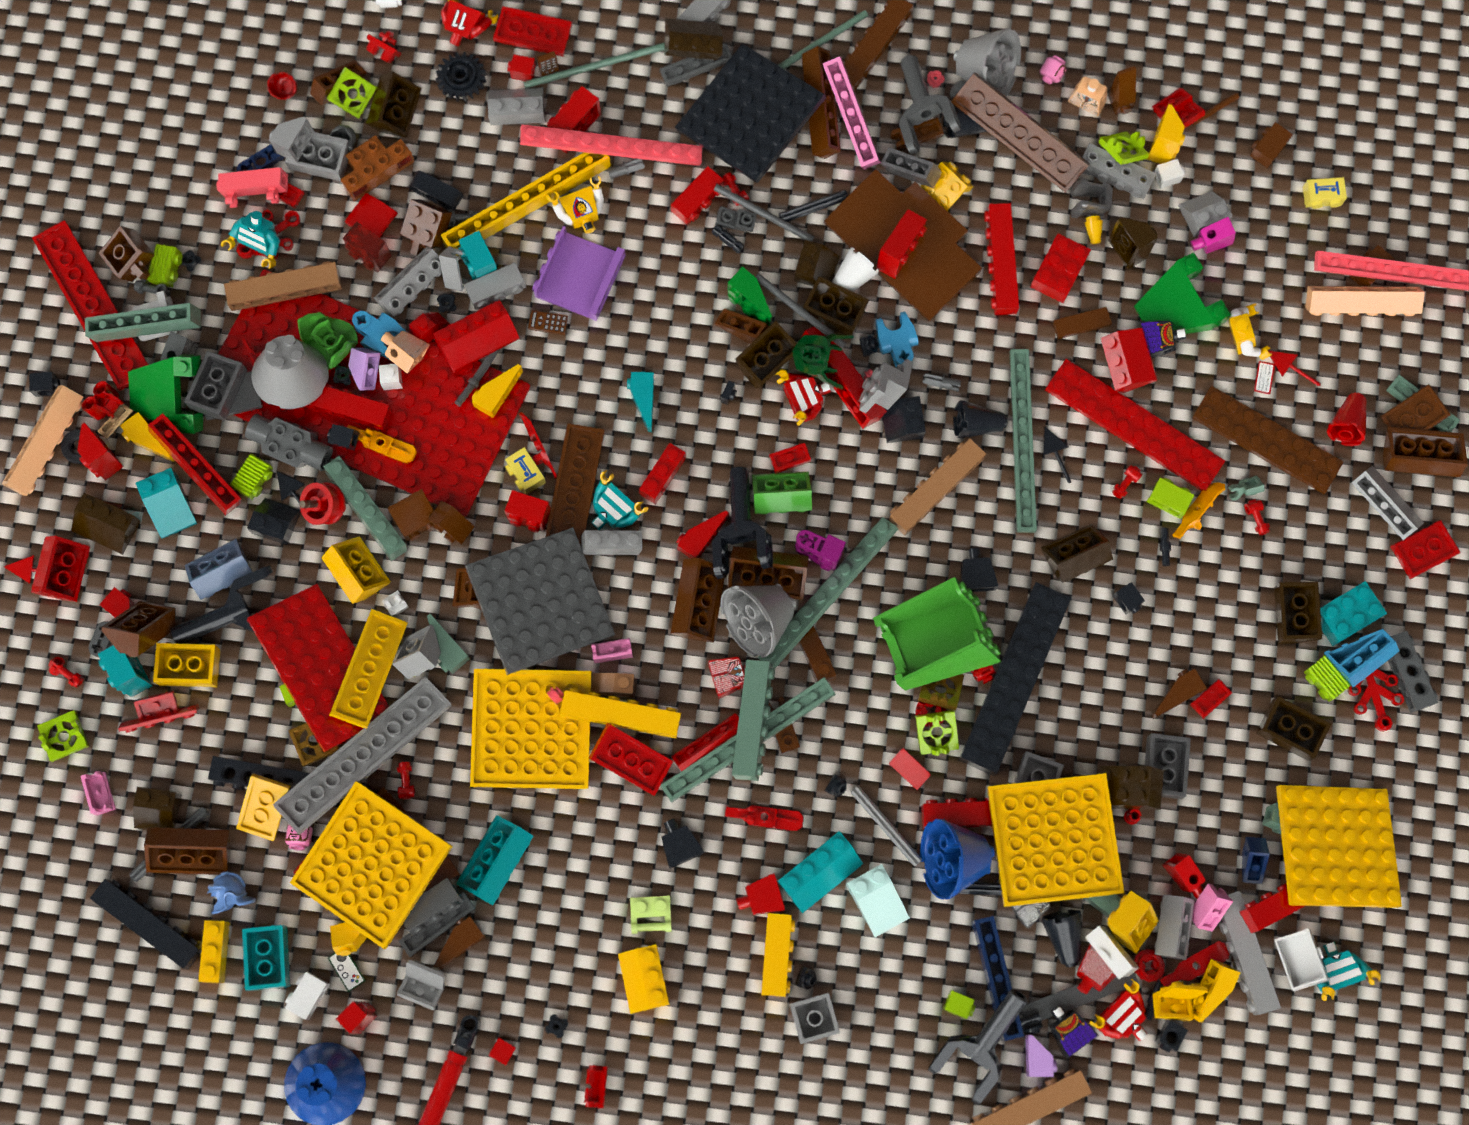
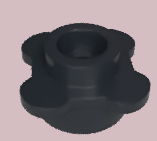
M189 250L183 254L181 266H185L189 272H192L195 266L201 263L202 259L196 256L192 250Z
M443 294L437 297L439 312H453L456 310L454 294Z
M337 366L333 382L336 384L344 383L346 386L350 385L352 375L350 369L344 366Z
M556 1014L550 1016V1022L545 1027V1031L548 1034L556 1035L557 1038H562L564 1036L563 1031L569 1023L566 1019L562 1020Z

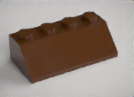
M1388 427L1383 450L1384 471L1461 477L1468 465L1464 433Z
M733 546L727 589L732 586L780 584L789 597L803 600L809 556L773 551V567L763 569L757 558V549Z
M701 558L683 559L671 634L686 639L714 643L725 578L717 579L715 577L713 563Z
M139 601L102 626L101 631L119 653L127 654L130 657H138L171 633V628L175 627L176 608Z
M148 827L144 842L146 873L220 875L223 872H227L230 849L229 830Z

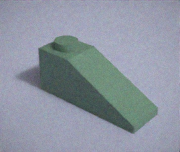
M429 614L427 615L429 625L434 627L441 651L438 658L441 662L438 665L445 672L449 670L453 675L470 658L435 618Z

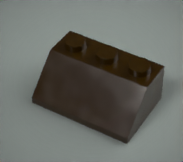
M665 19V56L718 60L722 56L723 35L719 23Z
M394 71L381 74L366 124L381 133L407 138L422 88Z
M1120 217L1108 241L1126 267L1131 269L1147 259L1158 237L1156 230L1150 227L1147 222Z
M818 276L803 308L821 323L823 322L829 329L840 334L854 335L864 315L869 299Z
M775 321L735 360L744 376L757 389L793 357L792 351L797 343Z
M83 493L74 509L71 531L123 555L141 521L128 512Z
M1092 524L1041 547L1051 570L1062 583L1113 560L1109 541Z
M1279 582L1274 587L1278 644L1321 640L1322 626L1318 582Z

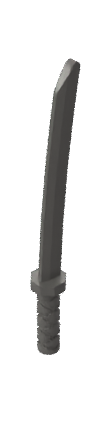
M499 350L486 356L473 378L468 380L469 384L456 399L455 404L461 407L473 389L480 386V380Z

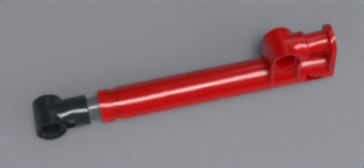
M468 1015L461 1020L460 1028L453 1042L455 1044L453 1051L449 1050L446 1056L447 1059L444 1061L418 1125H440L464 1068L463 1065L467 1061L468 1057L465 1056L467 1049L470 1050L475 1036L480 1029L481 1022L478 1017ZM469 1019H473L476 1023L475 1028L471 1031L466 1028V1022Z

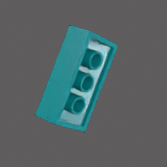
M496 815L456 885L493 905L526 848L529 846L533 835Z
M839 831L778 880L777 883L803 914L864 863L852 845Z

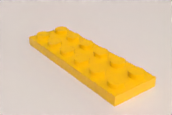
M371 609L329 716L365 729L368 728L408 622Z

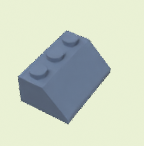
M237 539L184 565L189 583L200 600L209 598L215 592L230 587L235 579L252 573L250 563Z

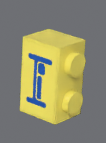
M1344 177L1310 179L1302 187L1305 207H1312L1313 209L1323 206L1339 207L1347 198Z
M525 447L505 459L507 472L510 476L514 474L517 479L515 481L516 486L520 491L524 490L526 495L546 483L544 476Z

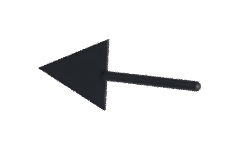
M1044 427L1043 456L1054 452L1067 482L1071 483V479L1058 453L1059 450L1069 446L1048 428Z
M277 471L281 501L292 494L297 502L300 503V498L295 491L305 484Z

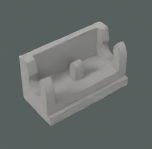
M449 246L439 254L445 288L463 291L465 288L462 284H466L468 281L461 278L458 264L459 256H456V254L463 255L461 250Z

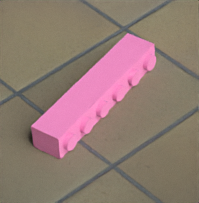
M839 56L823 63L861 167L865 170L881 163L843 60Z

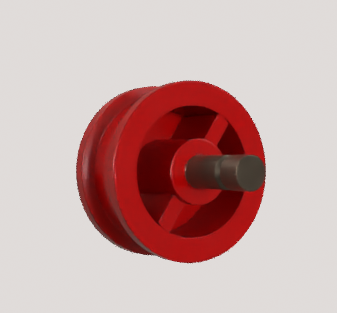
M311 483L302 491L299 503L300 510L305 520L313 525L334 524L340 520L346 510L343 492L334 483Z

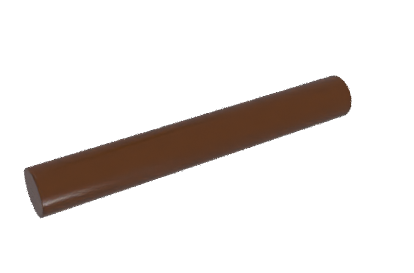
M1235 92L1207 109L1205 116L1192 125H1197L1238 100V93Z

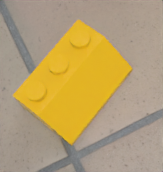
M1168 104L1157 127L1147 160L1159 164L1175 160L1186 136L1183 134L1185 127L1171 104Z
M360 536L331 545L321 557L352 604L369 598L391 582Z
M657 944L618 954L630 1014L670 1005Z

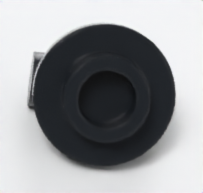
M868 335L859 339L863 357H868L878 351L879 343L875 337Z
M834 774L824 791L839 797L846 791V780Z
M802 966L795 986L806 990L811 989L817 981L815 971Z
M1039 1012L1020 1018L1023 1032H1028L1029 1035L1039 1033L1040 1028L1043 1027Z

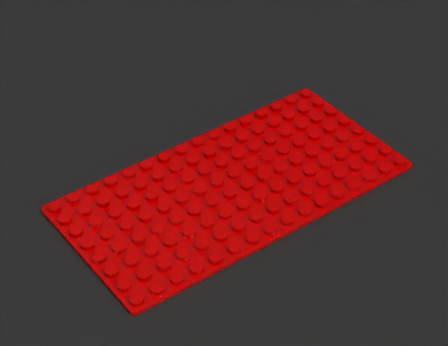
M263 270L259 277L266 276V274L271 272ZM323 294L245 308L240 311L218 355L242 363L247 372H251L253 364L243 338H246L251 350L257 354L265 349L268 342L277 337L292 335L302 341L297 321L307 314L321 312L329 317L343 320L354 327L352 317L360 310ZM356 331L358 344L354 348H365L360 343L364 336ZM431 341L428 343L430 346L424 358L409 373L401 369L402 389L383 390L380 384L379 367L375 390H359L352 375L350 385L346 386L344 383L336 384L333 382L336 367L329 370V378L326 384H330L340 391L346 389L354 395L359 396L363 394L370 397V400L377 401L379 399L388 403L392 413L385 431L304 407L281 409L280 406L269 405L263 400V408L234 414L233 416L247 422L255 414L270 420L279 417L293 421L317 432L318 441L333 447L331 459L340 456L347 466L410 494L422 489L429 502L439 505L443 501L453 506L466 517L530 390V385L518 379L494 418L476 409L472 403V396L476 390H480L484 384L503 373L489 367L479 382L480 386L474 388L465 402L459 407L455 404L456 399L469 384L468 380L473 378L482 363L476 361L453 373L436 343ZM350 353L337 366L349 368ZM380 356L379 365L395 364ZM333 424L346 428L350 425L364 431L366 429L375 430L415 446L417 453L413 461L404 463L366 448L360 440L357 441L355 451L334 446L328 443L327 434ZM378 441L377 445H383L384 441Z

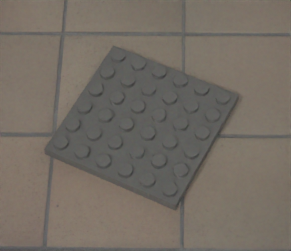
M574 528L465 566L507 675L615 635Z

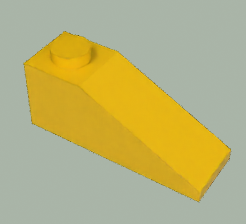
M517 364L484 384L480 390H476L472 396L474 407L494 418L523 373L522 366Z
M139 412L120 425L123 429L121 434L128 442L131 440L135 445L169 461H175L148 432V422Z
M1213 959L1210 960L1200 983L1201 987H1208V992L1194 998L1192 1001L1193 1017L1195 1020L1202 1023L1233 991L1241 972L1228 964Z

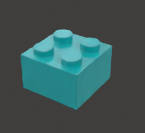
M479 231L458 240L460 244L458 249L463 253V255H460L461 259L467 266L472 280L497 270L495 261Z

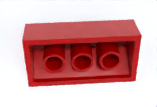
M500 300L433 333L436 346L453 373L520 339L508 312Z

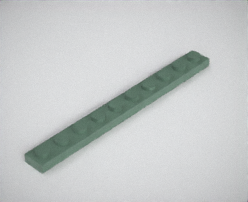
M1010 349L1017 533H1036L1029 349Z
M882 517L792 618L773 652L765 658L759 656V661H770L773 668H776L898 530L897 526Z
M825 677L770 713V717L766 719L768 735L764 737V742L836 695ZM737 735L660 785L670 802H674L733 763Z

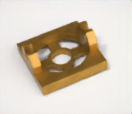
M959 674L949 677L953 681L955 689L948 687L945 683L946 679L940 680L935 684L922 685L918 701L956 711L964 675ZM942 685L946 688V692L939 693L935 687ZM928 689L933 690L934 693L930 694ZM947 694L953 695V697L948 699Z
M307 723L288 730L303 767L331 756L340 749L337 746L324 753L319 743L316 746H311L309 738L313 733ZM307 730L308 736L306 741L301 743L300 737ZM306 747L314 748L316 755H308L303 749Z

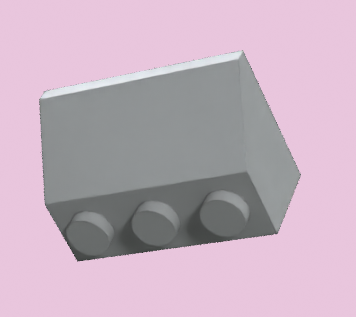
M544 88L489 90L488 117L490 125L545 123Z
M315 132L298 162L295 163L286 158L285 163L289 170L340 181L344 177L348 159L345 155L348 154L349 141Z

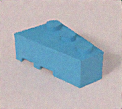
M1384 629L1359 638L1360 640L1353 643L1341 645L1342 647L1333 651L1328 650L1324 652L1352 687H1355L1399 652L1396 641Z

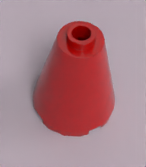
M1361 393L1349 394L1328 425L1327 434L1331 440L1335 441L1337 439L1342 441L1341 445L1358 446L1365 440L1367 399Z

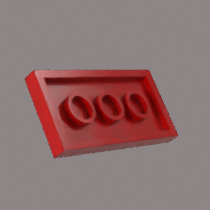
M502 6L493 40L543 53L554 51L556 56L564 57L573 23L572 21Z
M608 723L588 759L653 796L656 795L673 763L669 758Z

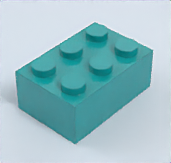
M1366 581L1320 608L1322 631L1332 646H1335L1387 614Z
M114 645L98 653L101 659L98 663L103 671H107L109 675L107 680L112 688L115 687L123 694L134 697L153 686L138 657H130L127 654L119 653Z
M275 925L242 929L245 990L255 991L291 987L287 926Z

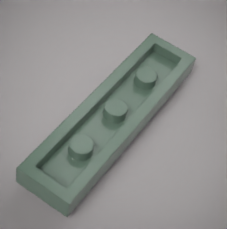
M1398 375L1386 391L1402 402L1419 391V389ZM1450 413L1449 417L1434 427L1442 432H1452L1460 422V419Z

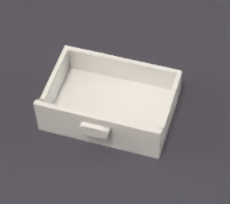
M1098 926L1085 937L1118 979L1129 977L1139 969L1107 927Z
M1309 928L1274 939L1293 991L1329 981L1322 958H1324L1320 946L1317 947L1312 931Z

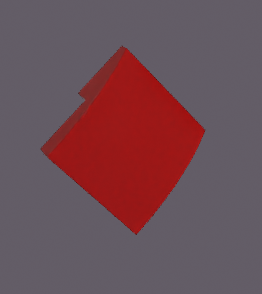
M1179 88L1152 106L1156 115L1162 119L1168 104L1173 105L1185 128L1205 116V110L1193 102L1192 95L1182 88Z
M365 193L344 222L348 226L360 231L363 236L377 242L398 213L387 204Z

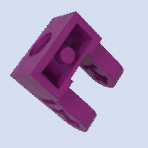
M802 530L797 534L795 550L799 555L809 556V559L819 564L823 570L835 571L844 552L846 542L829 534L827 538H824L808 530Z

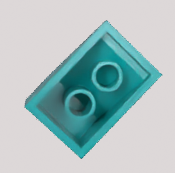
M172 468L135 483L161 539L197 524L179 477Z

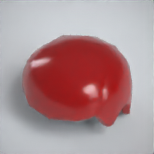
M286 72L272 74L267 81V89L270 95L276 99H291L297 92V81L294 76Z

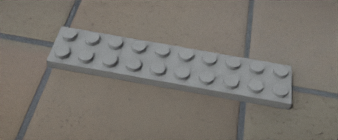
M424 677L368 725L367 729H362L276 801L273 807L300 835L343 799L355 781L363 782L452 706L451 703Z

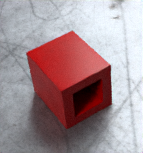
M513 54L512 61L509 60L508 71L510 72L511 79L528 81L534 78L536 70L535 58Z

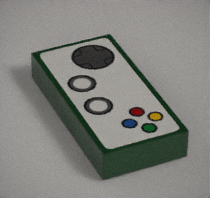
M334 953L328 957L348 992L366 982L350 954L347 956H337Z

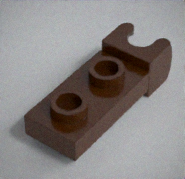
M938 117L913 126L919 144L944 136ZM901 129L892 130L890 133L891 140H900L896 143L895 150H906L907 147Z
M783 696L778 699L779 707L785 703ZM770 702L768 703V706H770V713L777 709L773 708ZM793 724L775 734L781 754L800 748Z

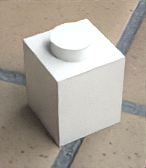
M1178 159L1157 165L1154 173H1156L1155 178L1161 189L1180 183L1185 171L1183 165L1179 163Z
M396 364L379 365L380 384L383 390L402 389L400 367Z

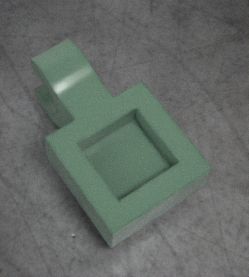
M1257 476L1239 480V484L1228 486L1231 492L1235 491V493L1229 494L1230 499L1233 501L1238 500L1242 494L1249 496L1265 491L1264 484Z

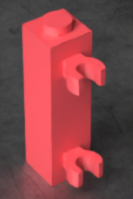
M281 167L218 174L216 187L218 192L225 197V204H230V208L238 207L237 197L267 194V200H271V204L279 203L278 193L288 191V174Z

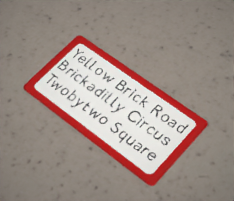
M1259 361L1254 388L1255 392L1270 394L1275 364Z

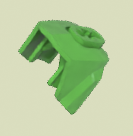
M319 312L307 314L297 321L301 340L316 348L323 355L327 362L328 370L336 367L351 352V348L358 344V337L354 327L343 320L335 319Z

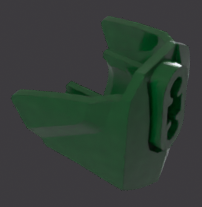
M804 335L792 351L796 370L819 378L823 383L843 390L842 385L830 380L825 375V373H837L836 369L828 368L827 366L830 351L832 349L842 351V348L830 342L838 339H853L854 335Z

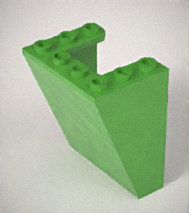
M953 577L873 618L875 626L881 627L882 638L886 640L895 663L896 675L894 677L896 683L905 691L1001 662L999 647L992 640L994 637L993 632L985 623L988 621L987 617L979 608L981 602L977 595H973L970 588L967 589L963 581L960 582L956 577Z

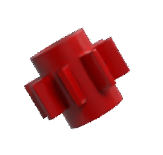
M992 665L971 671L974 679L977 682L982 681L983 684L993 679L992 675L995 674Z

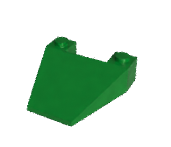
M1194 252L1177 260L1134 305L1142 321H1172L1173 330L1185 328V334L1210 331L1226 323L1231 315L1222 299L1207 307L1201 301L1190 282L1191 279L1199 276L1203 269Z
M182 354L128 371L130 409L139 412L142 416L152 421L163 413L181 433L195 434L203 431V413L182 411L180 376H196L201 365V355Z

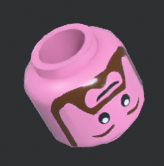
M1057 56L1048 57L1040 69V74L1043 76L1042 80L1050 85L1052 82L1059 83L1067 71L1066 62Z
M288 825L285 842L289 845V848L305 850V847L311 845L312 827H308L298 835Z

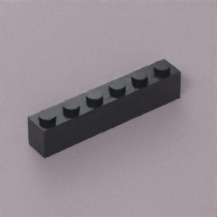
M104 879L90 899L182 969L189 970L201 954L202 948L199 947L201 943L192 937L188 939L183 935L185 933L184 930L176 925L172 927L168 924V918L162 914L156 915L152 912L154 909L146 902L140 903L136 900L138 896L130 890L124 891L121 888L123 885L117 880Z

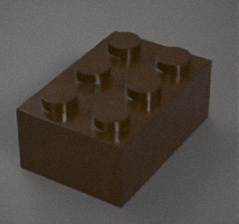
M1278 696L1271 701L1256 734L1307 761H1311L1316 758L1332 724Z
M1100 766L1099 774L1106 773L1112 809L1161 810L1164 770L1152 766Z

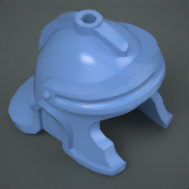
M223 872L214 878L213 884L208 885L207 893H211V896L217 898L212 914L227 911L234 904L241 906L256 901V898L247 896L246 884L242 877L236 873Z

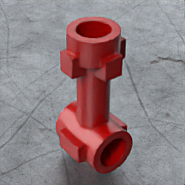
M729 172L722 177L724 179V186L728 185L733 193L749 200L745 190L740 192L734 182L737 180L735 175Z
M1130 465L1124 472L1126 478L1120 485L1116 484L1113 487V495L1119 499L1125 497L1128 493L1126 489L1131 482L1134 481L1136 483L1142 477L1141 470L1136 466Z
M1256 499L1248 501L1244 505L1246 514H1253L1257 524L1255 531L1258 532L1259 536L1269 533L1270 525L1269 523H1264L1260 513L1264 509L1262 501H1256Z
M54 657L49 663V673L52 675H63L69 680L68 684L78 688L84 681V678L76 672L74 674L65 668V660L63 658Z
M410 762L398 763L397 772L401 773L402 787H398V798H403V800L415 797L414 785L410 786L409 772L413 771Z

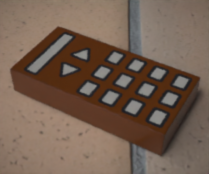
M554 51L537 57L541 77L559 72L557 57Z
M531 310L528 330L565 335L568 316Z

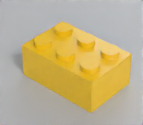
M156 643L153 682L159 686L217 687L221 649L216 645Z
M1130 891L1128 895L1125 894L1120 900L1119 908L1109 915L1108 925L1119 943L1137 953L1159 921L1151 903Z

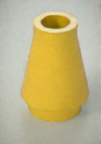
M1101 216L1087 217L1084 224L1090 244L1101 243L1103 225Z

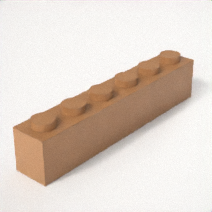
M328 261L317 266L307 265L297 270L287 269L282 273L271 272L266 274V276H251L241 281L231 280L229 283L224 284L227 305L231 311L342 290V285L336 263Z
M971 439L967 442L962 441L956 447L957 451L953 455L950 453L942 461L944 464L940 468L936 466L929 475L931 477L929 479H923L916 486L917 490L913 494L909 492L904 497V503L900 507L896 505L889 512L891 514L889 521L896 525L904 536L984 460L986 453Z
M1072 1068L1064 1072V1077L1058 1080L1056 1077L1045 1082L1046 1086L1040 1089L1038 1086L1027 1090V1095L1023 1097L1017 1095L1009 1099L1010 1103L1005 1106L998 1104L992 1107V1112L987 1115L980 1113L972 1117L974 1121L970 1122V1125H1028L1092 1092L1082 1071H1075Z

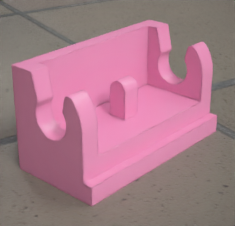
M630 638L591 644L594 663L633 658Z
M95 771V774L82 775L81 780L90 813L98 816L116 810L106 772Z
M1207 884L1194 903L1193 923L1199 929L1213 932L1233 903V900L1229 898L1222 888H1219L1217 891L1212 884Z

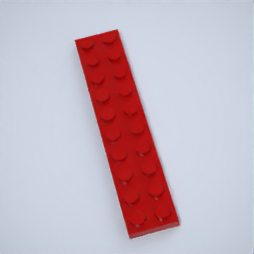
M65 220L32 237L84 331L85 318L119 313ZM133 337L95 342L90 339L119 391L129 387L128 371L149 365Z
M1065 359L1045 389L1054 397L1200 491L1207 490L1225 463L1224 459L1068 359Z

